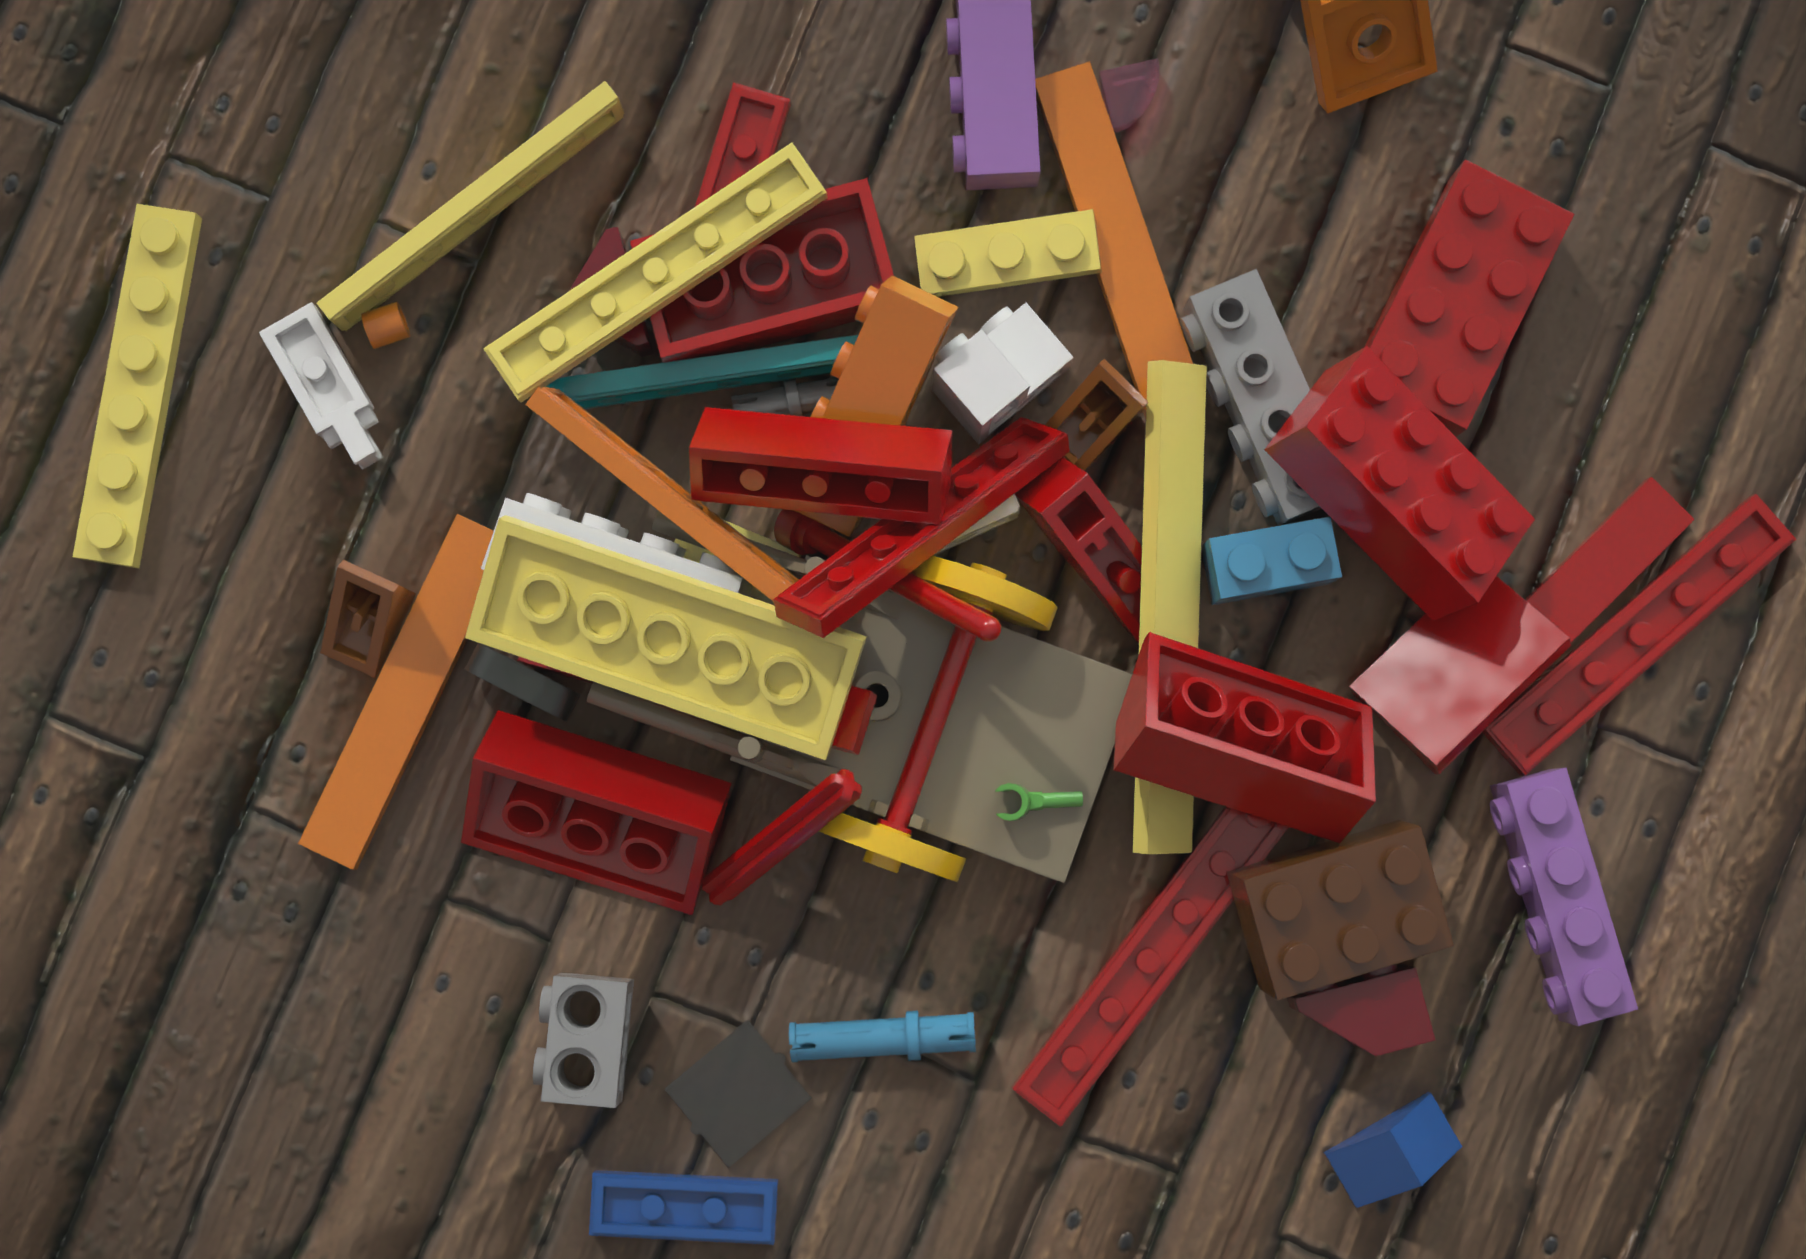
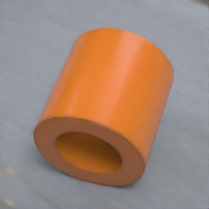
M398 301L361 313L365 332L374 349L411 337L405 315Z

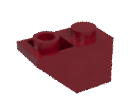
M1397 964L1362 974L1361 976L1287 997L1290 1008L1374 1056L1436 1041L1416 967L1405 964L1397 966Z

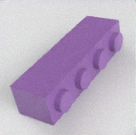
M956 0L957 18L946 19L948 55H959L960 77H949L951 114L962 113L963 135L952 136L954 172H965L966 190L1037 187L1040 176L1031 0Z

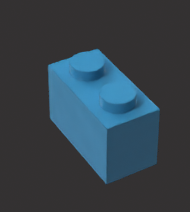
M1331 517L1209 538L1201 546L1212 605L1328 585L1342 577Z

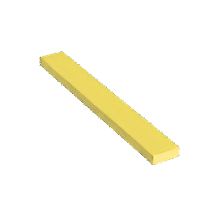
M1167 360L1148 361L1139 653L1143 641L1149 632L1198 648L1207 366ZM1135 777L1133 853H1192L1194 796Z

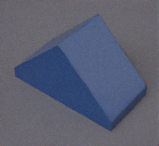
M1427 1092L1323 1153L1354 1207L1359 1208L1422 1186L1462 1148V1145L1432 1093Z

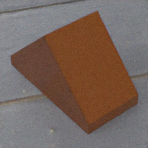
M1104 359L1045 425L1068 434L1070 452L1063 458L1086 471L1141 416L1148 401Z
M343 560L337 567L320 653L375 678L387 657L416 593Z

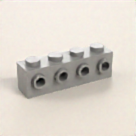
M1257 269L1190 296L1183 308L1186 316L1180 318L1181 329L1190 349L1193 352L1201 349L1210 370L1206 375V387L1214 404L1217 407L1224 404L1234 425L1228 428V435L1237 457L1241 462L1249 459L1258 482L1252 484V490L1261 512L1265 517L1273 515L1277 525L1281 526L1322 509L1264 450L1310 389Z

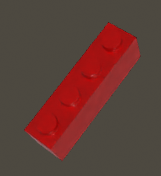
M705 407L689 446L691 500L940 525L951 485L952 430Z

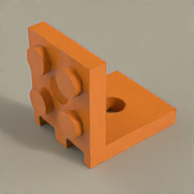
M1300 0L1318 103L1327 114L1438 72L1428 0ZM1382 24L1379 38L1372 45L1359 48L1358 40L1364 30L1372 25Z

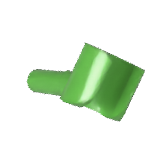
M1013 783L1003 784L995 790V792L1015 790L1022 799V806L1016 813L996 814L1003 820H1020L1028 815L1029 811L1043 810V808L1083 806L1082 791L1029 792L1025 787Z

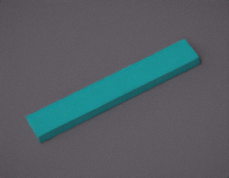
M858 335L561 377L546 387L559 389L583 409L826 375L831 373L833 364L844 343L847 341L854 345Z

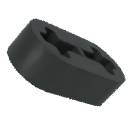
M481 643L477 644L464 668L477 677L566 722L581 695Z

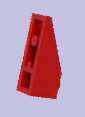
M1062 457L1024 486L1015 496L1048 540L1133 639L1139 643L1142 546L1089 474Z

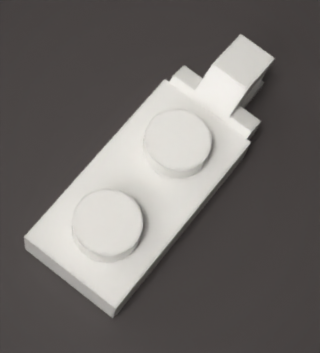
M311 302L260 331L259 333L313 429L318 436L324 438L329 448L333 449L343 443L354 464H359L362 470L382 459L383 456L367 430L379 422L373 412L374 406L318 308Z

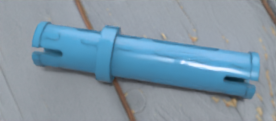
M906 1011V1017L800 1024L790 1022L789 1045H792V1049H790L791 1062L908 1054V1060L910 1061L921 1060V1054L976 1052L974 1012L919 1017L918 1011Z

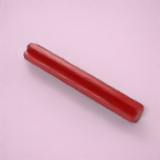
M841 769L836 774H830L705 876L702 881V890L709 894V902L721 906L726 901L734 899L856 802L861 796L862 786L854 781V773L847 769Z

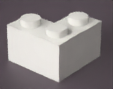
M1027 302L1014 313L1007 306L991 317L973 337L968 339L961 333L936 354L935 358L939 363L934 367L932 391L973 439L980 444L1070 369L1074 357Z

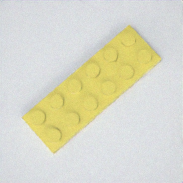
M504 515L498 519L465 638L826 760L837 732L867 636L838 627L825 638H821L777 618L775 606Z

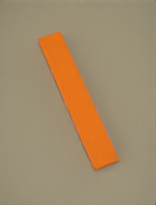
M1089 61L1036 78V98L1075 212L1090 209L1094 211L1102 273L1096 275L1134 387L1147 400L1148 361L1167 360L1193 364ZM1145 407L1143 413H1144V416H1145V419H1146V407Z
M538 387L525 404L770 600L773 601L775 597L799 580L701 501L691 500V493L561 390Z
M459 514L456 515L298 842L299 845L352 870L358 869L468 640L465 636L484 572L481 566L492 538L493 530Z

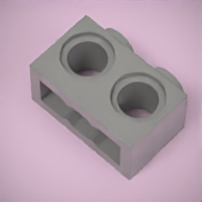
M559 973L553 976L552 986H543L539 1006V1022L549 1023L546 1048H537L533 1066V1084L542 1085V1102L616 1108L622 1102L634 979ZM577 991L590 992L598 999L601 1012L594 1024H581L572 1016L570 1002ZM579 1053L591 1060L595 1072L590 1085L577 1086L566 1078L564 1063L568 1055Z

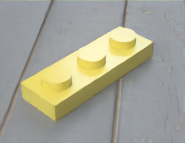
M1093 209L914 236L920 287L936 297L1102 273Z

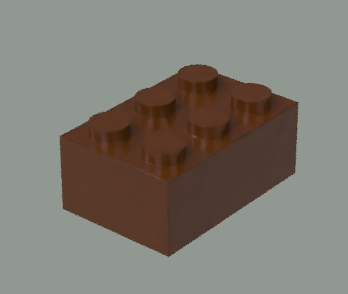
M1396 820L1347 835L1341 843L1330 840L1227 872L1259 989L1277 1001L1454 946L1422 828L1415 824Z

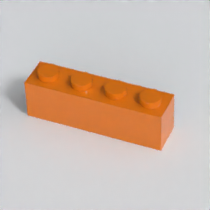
M893 275L882 283L879 289L870 286L855 316V320L863 323L854 345L847 341L844 343L833 364L830 375L839 380L831 399L821 396L810 417L905 426L936 359L935 356L941 348L959 307ZM796 511L848 537L851 536L863 519V517Z

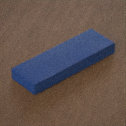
M595 1170L592 1173L589 1236L774 1245L778 1179Z

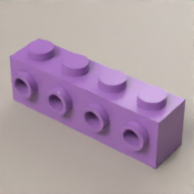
M1567 768L1547 769L1490 785L1494 798L1490 800L1491 815L1498 833L1501 836L1504 835L1511 856V859L1507 861L1509 876L1516 893L1522 895L1529 917V919L1525 920L1526 934L1532 950L1536 955H1540L1546 974V979H1543L1542 982L1543 991L1551 1012L1554 1015H1558L1559 1021L1581 1026L1638 1010Z

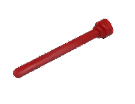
M782 509L774 526L776 541L799 555L820 552L831 557L851 542L831 531L830 527L794 510ZM909 573L889 588L890 591L983 641L992 642L1001 634V624L995 617L912 573Z

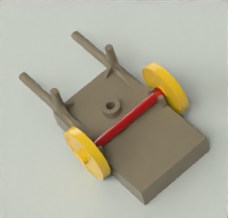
M657 511L652 530L706 549L660 511ZM749 539L798 579H801L824 562L820 557L806 555L805 559ZM932 556L911 572L997 619L1031 629L1049 631L1058 608L1054 602L1005 580L1006 574L978 563H971L969 567ZM888 589L839 626L840 628L867 636L851 686L866 690L872 686H882L889 695L888 701L884 706L873 708L859 755L831 748L829 756L826 760L596 682H593L590 688L587 703L731 755V761L809 790L816 787L830 774H836L841 769L850 770L854 773V781L862 786L860 798L852 805L885 817V819L878 818L876 825L841 813L820 829L819 832L866 849L862 861L898 873L901 863H905L958 882L966 858L912 839L913 830L907 829L909 826L1065 883L1115 744L1116 721L1132 674L1002 626L1001 634L996 640L992 642L983 641ZM1013 783L1025 787L1029 792L1082 791L1083 806L1043 808V810L1029 811L1028 815L1020 820H1003L996 814L1016 813L1022 806V799L1015 790L1008 792H995V790L1003 784Z

